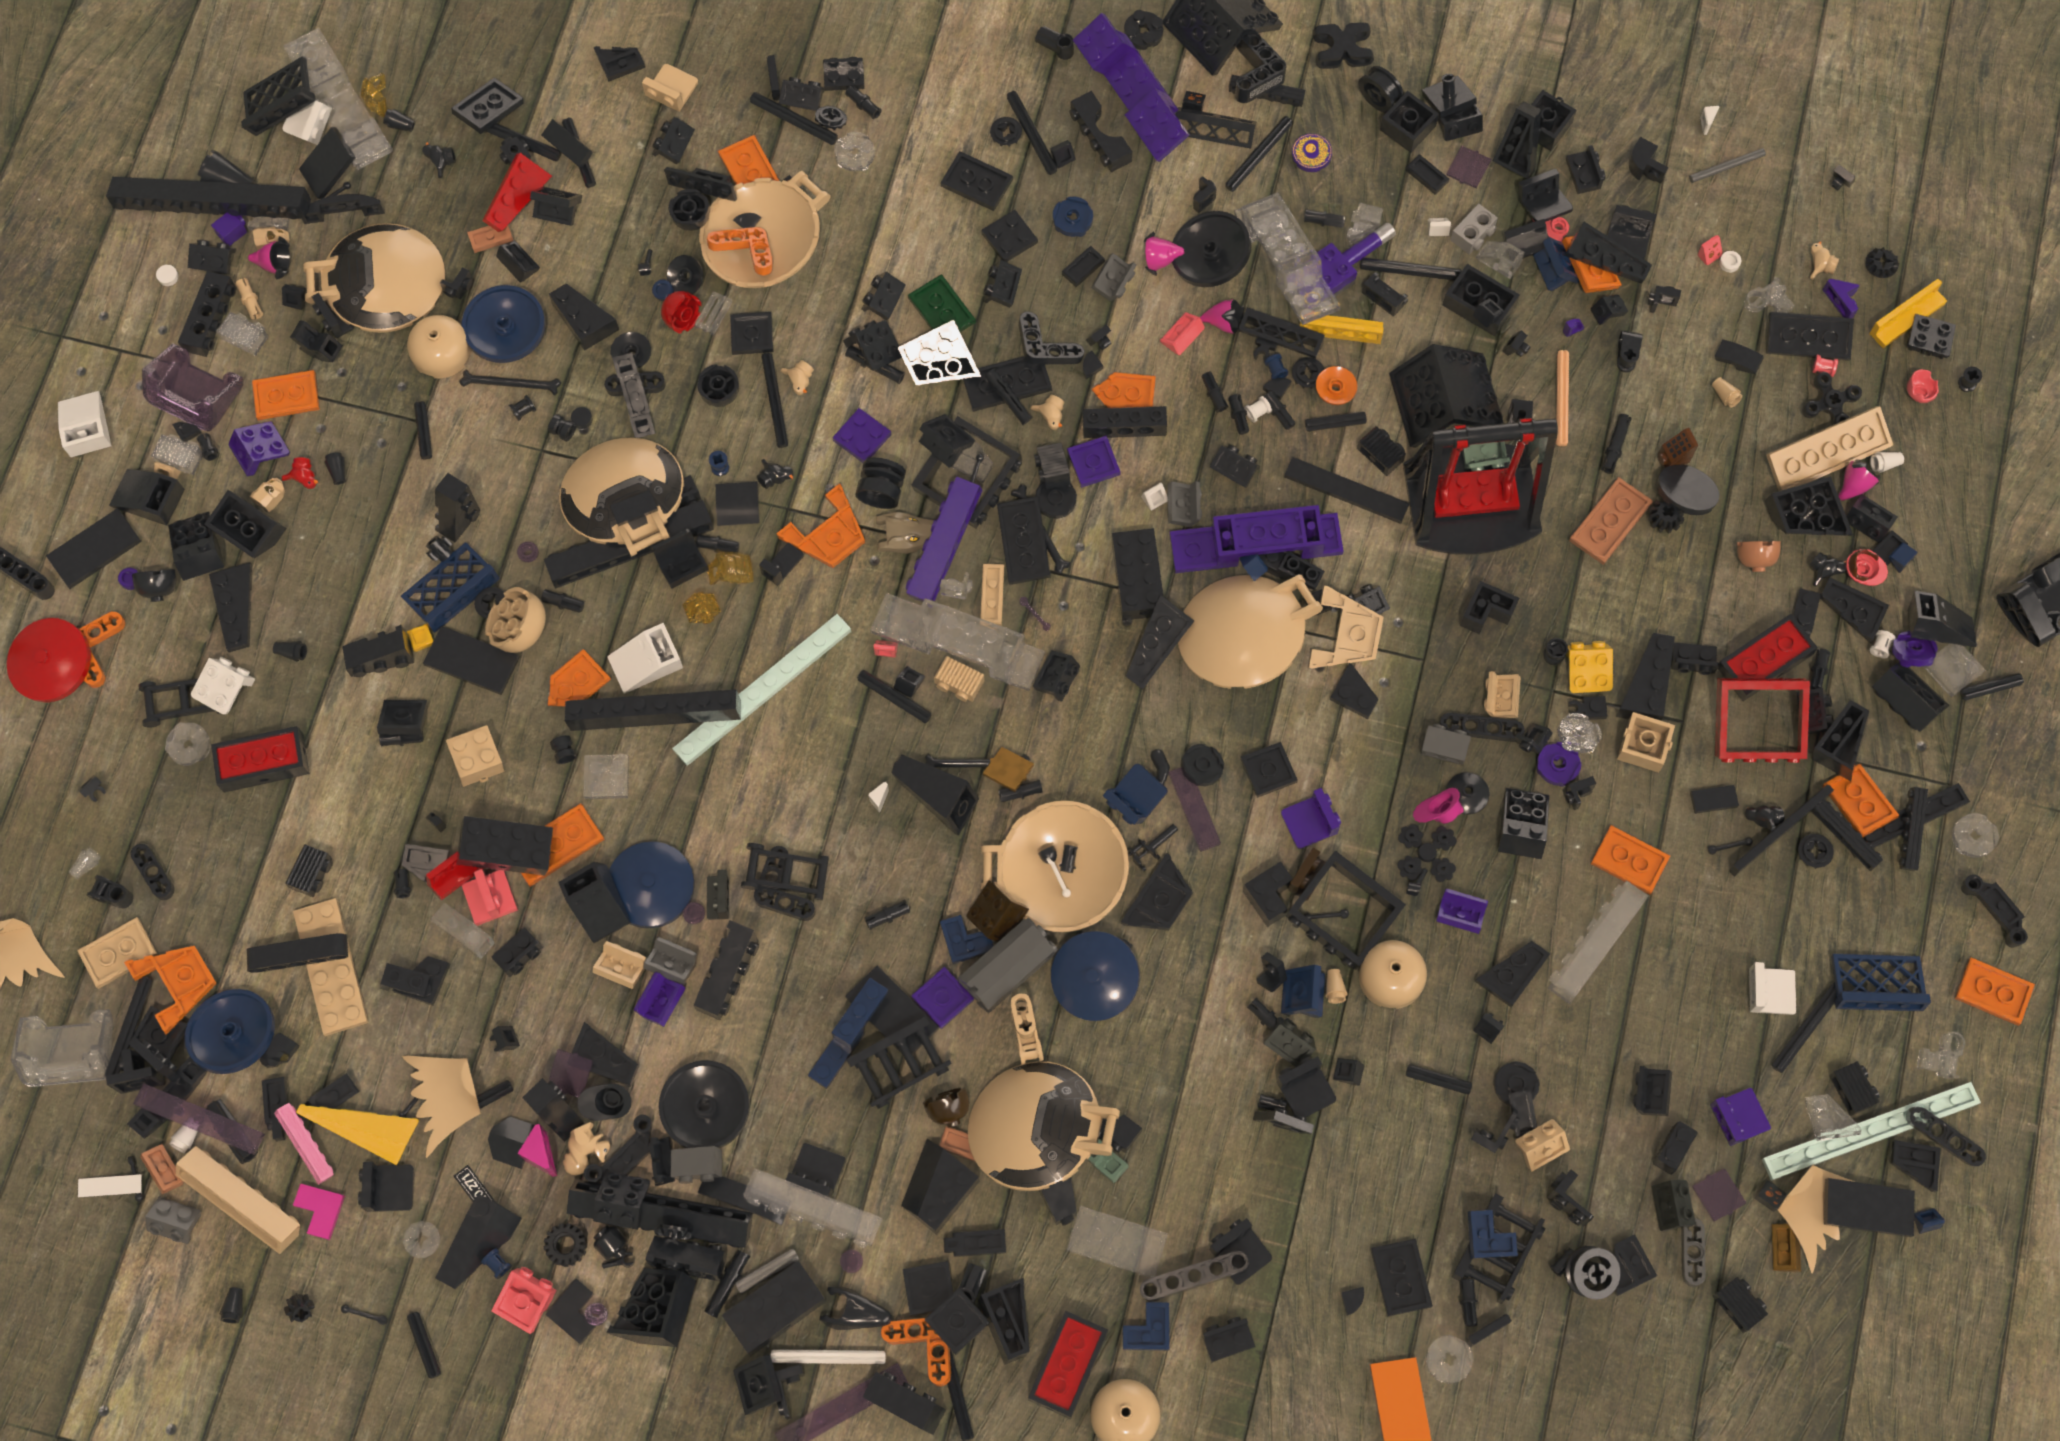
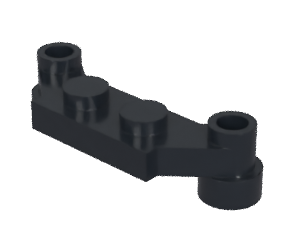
M1969 875L1963 881L1961 891L1965 895L1976 896L2006 931L2005 943L2008 947L2014 948L2023 945L2028 938L2027 932L2022 928V919L2025 917L1996 882L1993 884L1986 883L1978 875Z
M639 1115L634 1119L633 1126L636 1133L603 1166L590 1164L585 1168L584 1177L588 1182L600 1183L608 1172L628 1176L650 1154L648 1143H650L649 1139L653 1124L647 1115ZM646 1123L647 1127L641 1129V1126ZM595 1172H598V1176L596 1178H592V1175Z

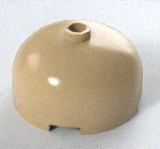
M433 315L419 321L412 328L407 341L408 354L415 368L420 373L433 376L434 378H447L460 372L465 367L464 364L472 352L466 342V335L462 325L457 320L444 315Z
M514 587L503 593L505 597L498 605H493L485 627V634L489 636L490 644L509 653L522 652L534 645L541 636L546 621L545 609L539 598L523 588Z
M1388 940L1376 944L1368 952L1359 969V983L1363 993L1371 1002L1380 1007L1399 1009L1412 1004L1422 993L1427 979V968L1421 954L1413 946L1397 940Z
M1119 1379L1106 1384L1096 1394L1090 1412L1092 1429L1100 1441H1151L1158 1430L1161 1417L1160 1406L1154 1393L1146 1385L1132 1379ZM1124 1408H1128L1131 1412L1128 1417H1124L1121 1413Z

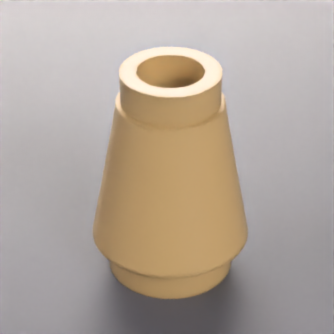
M1721 377L1713 382L1712 387L1725 406L1728 405L1732 408L1741 401L1742 395L1739 389Z
M1330 969L1327 971L1325 997L1328 998L1329 1003H1342L1346 1001L1347 991L1340 970Z

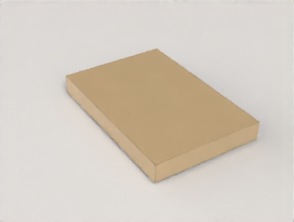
M138 917L77 950L98 989L129 972L124 963L125 961L132 959L136 961L150 955L158 956Z

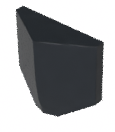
M508 1117L493 1126L488 1137L493 1160L522 1169L525 1160L518 1152L535 1125Z

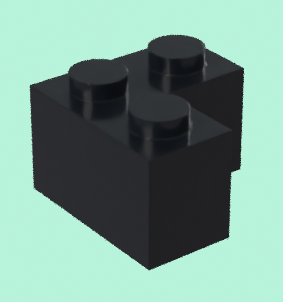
M1480 581L1460 626L1480 634L1488 617L1508 625L1520 598Z
M1281 861L1244 884L1243 893L1267 927L1283 918L1287 913V907L1278 894L1289 888L1293 878Z

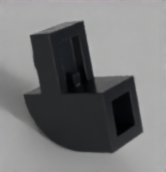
M1642 137L1639 138L1633 148L1629 159V170L1638 180L1641 179L1642 175H1645L1650 180L1661 184L1669 167L1653 160L1658 145Z
M302 320L299 321L290 336L292 340L301 346L299 348L301 351L324 362L333 363L343 346L330 334L319 333L306 321Z

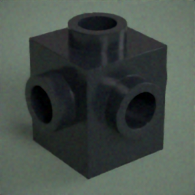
M517 136L513 139L508 137L501 142V154L499 156L506 165L508 163L511 165L518 153H522L531 160V155L527 151L529 147L523 139L519 140Z

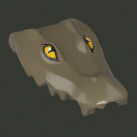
M899 512L877 516V525L886 524L887 541L878 543V552L904 554L917 552L923 548L926 539H930L934 520Z

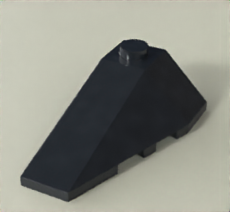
M478 1193L435 1279L454 1289L459 1287L482 1264V1259L495 1248L499 1249L511 1239L522 1218Z

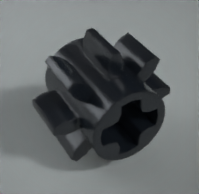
M435 536L427 543L426 547L429 551L426 554L432 560L437 561L439 559L443 562L452 554V550L449 548L452 543L446 537L442 536L439 538Z
M295 1293L290 1299H286L288 1306L284 1307L286 1316H289L291 1322L295 1320L302 1323L309 1317H312L310 1310L314 1309L315 1306L313 1301L309 1299L308 1294L303 1296Z

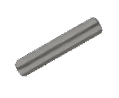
M790 1249L738 1280L735 1285L740 1293H744L798 1261L799 1257L794 1249Z

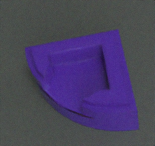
M1580 319L1569 320L1565 323L1563 333L1566 337H1569L1584 330V325Z

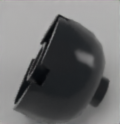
M697 189L679 191L678 195L674 199L671 198L668 209L671 219L677 227L683 230L694 231L700 229L706 224L710 216V206L707 197Z
M711 365L699 374L697 389L703 401L708 405L724 407L736 399L739 392V380L735 371L729 366Z
M175 569L133 573L134 589L143 598H150L151 602L164 601V597L170 595L176 587Z

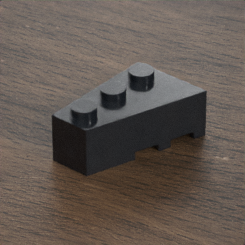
M1524 101L1516 108L1492 160L1526 179H1529L1535 172L1541 120L1540 109Z
M447 473L435 488V506L438 507L435 518L439 520V524L435 526V531L456 543L471 522L477 520L480 508L469 486Z
M1850 700L1814 748L1813 760L1851 781L1867 727L1869 710Z
M542 1078L522 1097L533 1111L564 1142L570 1137L572 1130L584 1124L581 1118L565 1102L567 1098L551 1080L547 1083Z

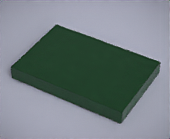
M942 274L908 294V299L931 330L953 319L960 332L976 323L974 316Z

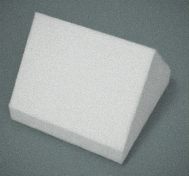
M1429 218L1427 220L1429 236H1449L1451 222L1448 218Z
M1162 483L1145 491L1141 496L1151 511L1168 501Z

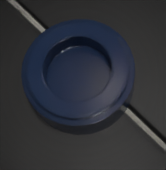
M658 280L652 287V293L659 301H664L669 294L674 292L673 286L667 280Z

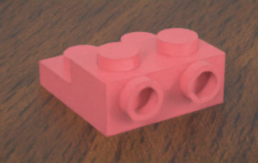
M521 1267V1269L516 1268L511 1271L492 1312L531 1334L534 1332L543 1312L548 1309L557 1290L552 1288L553 1283L544 1278L539 1280L533 1277L534 1273L532 1270Z

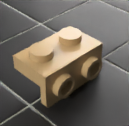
M1494 671L1489 672V678L1486 679L1488 694L1487 699L1484 701V708L1492 718H1518L1521 680L1518 674L1497 675Z
M606 941L603 945V952L593 967V973L633 989L645 970L644 962L646 957L638 952L630 951L618 944Z

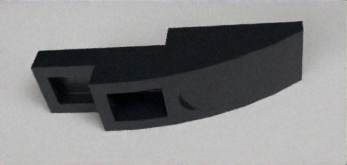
M1289 551L1286 553L1278 552L1258 555L1268 568V573L1286 581L1297 575H1302L1306 581L1305 585L1309 589L1315 590L1325 572Z

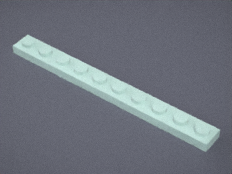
M836 614L739 693L741 699V720L704 722L673 747V751L686 766L691 764L852 632L851 628Z
M1969 1082L1767 1156L1762 1159V1162L1772 1181L1810 1167L1813 1164L1816 1165L1913 1129L1906 1120V1113L1912 1107H1923L1941 1119L1976 1106L1981 1102L1972 1083ZM1914 1113L1916 1117L1915 1122L1921 1121L1925 1124L1928 1122L1920 1117V1113Z

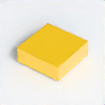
M427 624L407 631L414 652L430 647L434 641Z

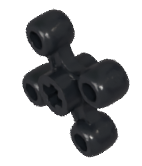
M1820 372L1817 374L1813 383L1821 391L1822 398L1819 401L1812 400L1804 404L1802 407L1804 417L1814 418L1819 412L1824 411L1831 414L1833 419L1832 425L1850 418L1847 414H1844L1842 405L1845 402L1854 403L1858 401L1862 396V389L1858 385H1850L1845 391L1840 392L1832 388V377L1829 373Z

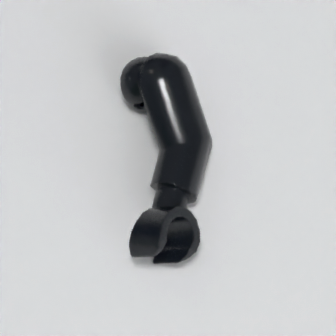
M1154 749L1150 757L1157 769L1156 779L1164 785V782L1167 781L1170 766L1164 752L1160 749Z

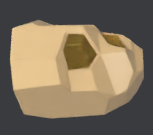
M258 227L253 230L257 250L269 242L278 241L279 236L288 243L290 241L289 233L284 229Z
M272 478L267 482H263L257 490L252 492L250 499L267 512L272 511L284 497L285 489L282 481L278 478Z

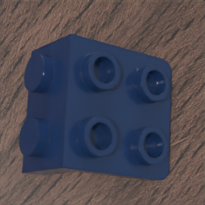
M1135 764L1116 788L1108 789L1103 797L1107 799L1106 803L1112 809L1119 810L1123 814L1122 818L1127 823L1136 825L1142 824L1168 793V790L1141 764Z

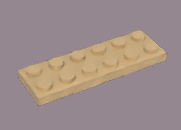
M1876 406L1768 453L1766 456L1778 491L1809 483L1846 467L1851 461L1861 460L1876 452L1893 446V442L1881 407Z
M336 898L293 911L300 939L336 933L346 934L339 903ZM349 943L348 958L306 965L324 1036L369 1023Z

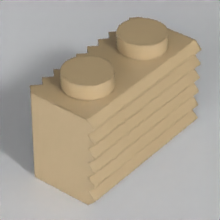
M948 656L945 657L934 677V682L937 684L936 687L943 692H948L949 690L955 693L959 700L964 702L967 700L973 702L985 681L983 673L961 664Z

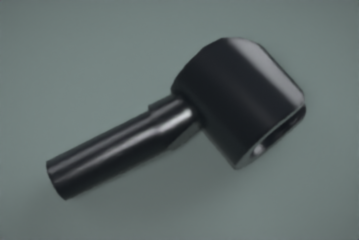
M651 249L647 251L645 263L638 264L640 276L651 274L650 260L653 252Z
M1423 868L1416 883L1409 881L1406 894L1412 896L1419 894L1422 881L1428 872L1427 869Z
M626 1252L620 1259L602 1263V1267L605 1269L623 1265L626 1268H630L634 1265V1262L625 1263L624 1258L633 1256V1254Z

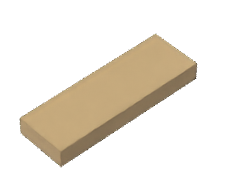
M983 564L980 626L1002 627L1003 564Z

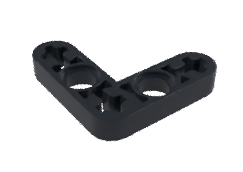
M1032 312L1021 314L1018 326L1024 358L1028 363L1034 365L1079 364L1083 360L1085 350L1081 345L1076 343H1043L1037 315ZM1032 335L1036 340H1028L1026 336ZM1056 351L1060 356L1054 357L1049 352Z
M775 846L771 849L774 852L789 854L783 846ZM767 857L759 880L767 881V873L774 871L778 874V878L774 882L781 883L784 859L779 860V868L775 867L776 858ZM758 886V890L754 892L755 902L762 908L802 921H809L815 916V906L808 899L775 888ZM767 892L769 898H775L774 906L772 905V900L765 899L762 902L759 895ZM783 898H788L791 901V905L787 909L779 907V901ZM795 901L798 902L797 906L800 908H805L806 905L809 906L811 912H806L805 915H802V911L795 908Z

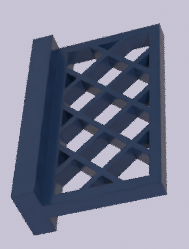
M465 542L445 561L438 564L404 592L401 598L436 633L441 626H444L472 603L480 591L491 587L500 578L494 568L487 564ZM465 551L470 553L469 560L459 561L460 556ZM468 565L467 573L457 574L459 566ZM473 565H482L484 567L478 573H472ZM447 566H454L453 574H443V571ZM431 579H438L437 587L427 588V583ZM442 579H452L451 587H441ZM457 579H466L465 584L461 587H456ZM436 592L435 601H425L426 593ZM440 592H450V596L447 599L439 600ZM415 593H421L420 601H411L409 598ZM424 606H434L433 610L426 616L423 614Z
M1833 954L1831 956L1837 994L1835 1000L1836 1009L1924 1011L1931 1003L1930 994H1926L1920 956ZM1839 961H1846L1852 968L1846 973L1839 967ZM1860 962H1868L1874 969L1868 974L1859 964ZM1883 962H1889L1896 969L1890 974L1880 965ZM1904 963H1914L1915 973L1913 975L1902 967ZM1854 969L1865 977L1860 983L1849 975ZM1875 970L1887 978L1882 984L1871 976ZM1897 971H1900L1908 978L1904 984H1901L1893 977ZM1845 979L1855 987L1853 991H1843L1842 982ZM1868 980L1877 989L1874 992H1869L1862 984ZM1888 980L1899 988L1897 992H1890L1884 987ZM1911 981L1918 987L1919 993H1912L1905 986Z

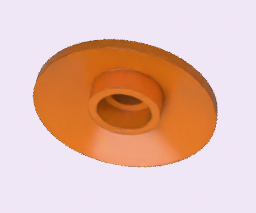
M1333 366L1324 369L1318 375L1316 391L1319 397L1326 403L1343 405L1354 398L1357 392V381L1355 376L1346 368ZM1332 387H1338L1339 391L1333 390Z

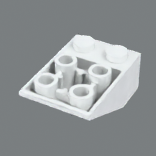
M99 391L58 402L60 438L62 447L70 457L112 446Z
M664 623L643 631L607 656L624 694L683 668Z

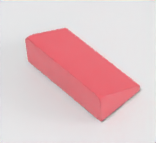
M1185 312L1161 338L1160 342L1175 354L1181 355L1204 330L1205 326L1200 317Z

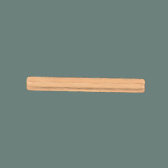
M1559 350L1557 353L1556 421L1558 434L1556 445L1563 447L1567 446L1569 352L1567 350Z

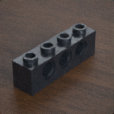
M210 271L206 272L178 340L184 352L207 357L209 351L212 350L215 335L221 329L222 318L228 312L230 298L234 296L236 291L235 284L230 276Z
M1166 406L1083 409V439L1101 438L1107 436V438L1167 436Z

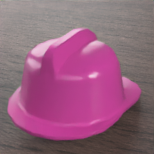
M1446 789L1440 794L1421 802L1413 812L1415 821L1428 822L1435 820L1443 824L1453 821L1464 811L1458 801L1460 796L1458 789Z

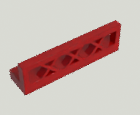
M457 851L426 874L427 885L440 900H443L474 877L475 871L484 868L456 865Z

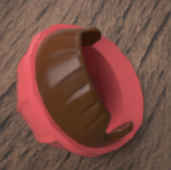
M1859 549L1853 551L1847 558V573L1855 582L1868 586H1877L1887 578V565L1871 550Z

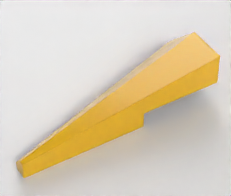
M300 1104L296 1112L395 1165L400 1161L420 1120L418 1118L411 1119L397 1115H379L372 1112L348 1109H330L324 1106H306L305 1104Z

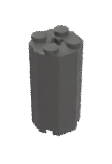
M1030 918L1024 919L959 976V983L978 1001L977 1004L980 1008L989 1014L1050 960L1058 949L1050 940L1048 941L1045 938L1047 933L1040 925L1036 927Z

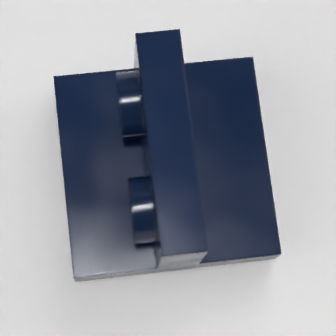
M1551 237L1543 241L1545 248L1533 256L1548 290L1554 291L1568 281L1575 284L1579 283L1580 281L1570 258L1564 256L1566 249L1563 243Z
M1314 964L1285 970L1287 980L1283 983L1281 1014L1293 1015L1301 1013L1314 1018L1322 1017L1325 973H1321V966Z

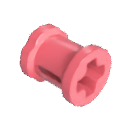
M1817 355L1812 373L1827 372L1831 377H1834L1838 359L1829 360L1821 358V355Z

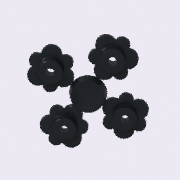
M1412 824L1401 829L1402 833L1398 837L1399 842L1405 844V847L1408 849L1412 846L1418 848L1417 855L1419 857L1412 859L1411 856H1406L1404 860L1398 862L1397 867L1401 870L1400 875L1402 877H1407L1411 881L1415 880L1423 870L1420 867L1422 860L1423 862H1432L1433 868L1430 872L1435 876L1436 881L1444 882L1453 878L1456 866L1453 863H1449L1447 858L1442 860L1435 859L1437 856L1436 849L1442 848L1444 851H1447L1450 847L1455 846L1457 840L1453 836V830H1447L1446 827L1440 826L1436 832L1432 833L1433 844H1422L1421 839L1424 834L1419 831L1417 825Z

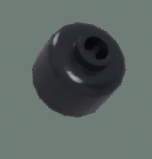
M606 1225L593 1237L595 1239L594 1248L606 1260L613 1257L618 1259L627 1251L624 1246L627 1244L628 1239L616 1226L608 1227Z

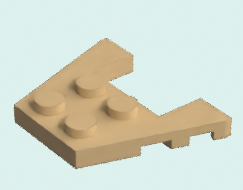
M1323 585L1320 604L1341 608V615L1334 651L1328 652L1311 648L1308 668L1376 659L1384 617L1334 589Z

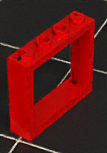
M1717 678L1715 756L1721 759V762L1729 763L1735 762V759H1743V762L1749 763L1756 762V759H1765V762L1776 763L1778 759H1787V762L1798 763L1800 759H1807L1810 681L1805 678ZM1728 690H1800L1797 751H1726Z

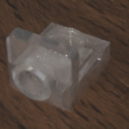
M965 572L963 583L952 578L942 579L940 584L941 595L966 600L967 592L971 593L973 580H970V573Z

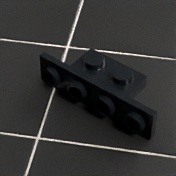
M670 167L664 169L668 185L683 189H697L700 193L734 202L737 200L733 184L727 175L695 168L692 173Z

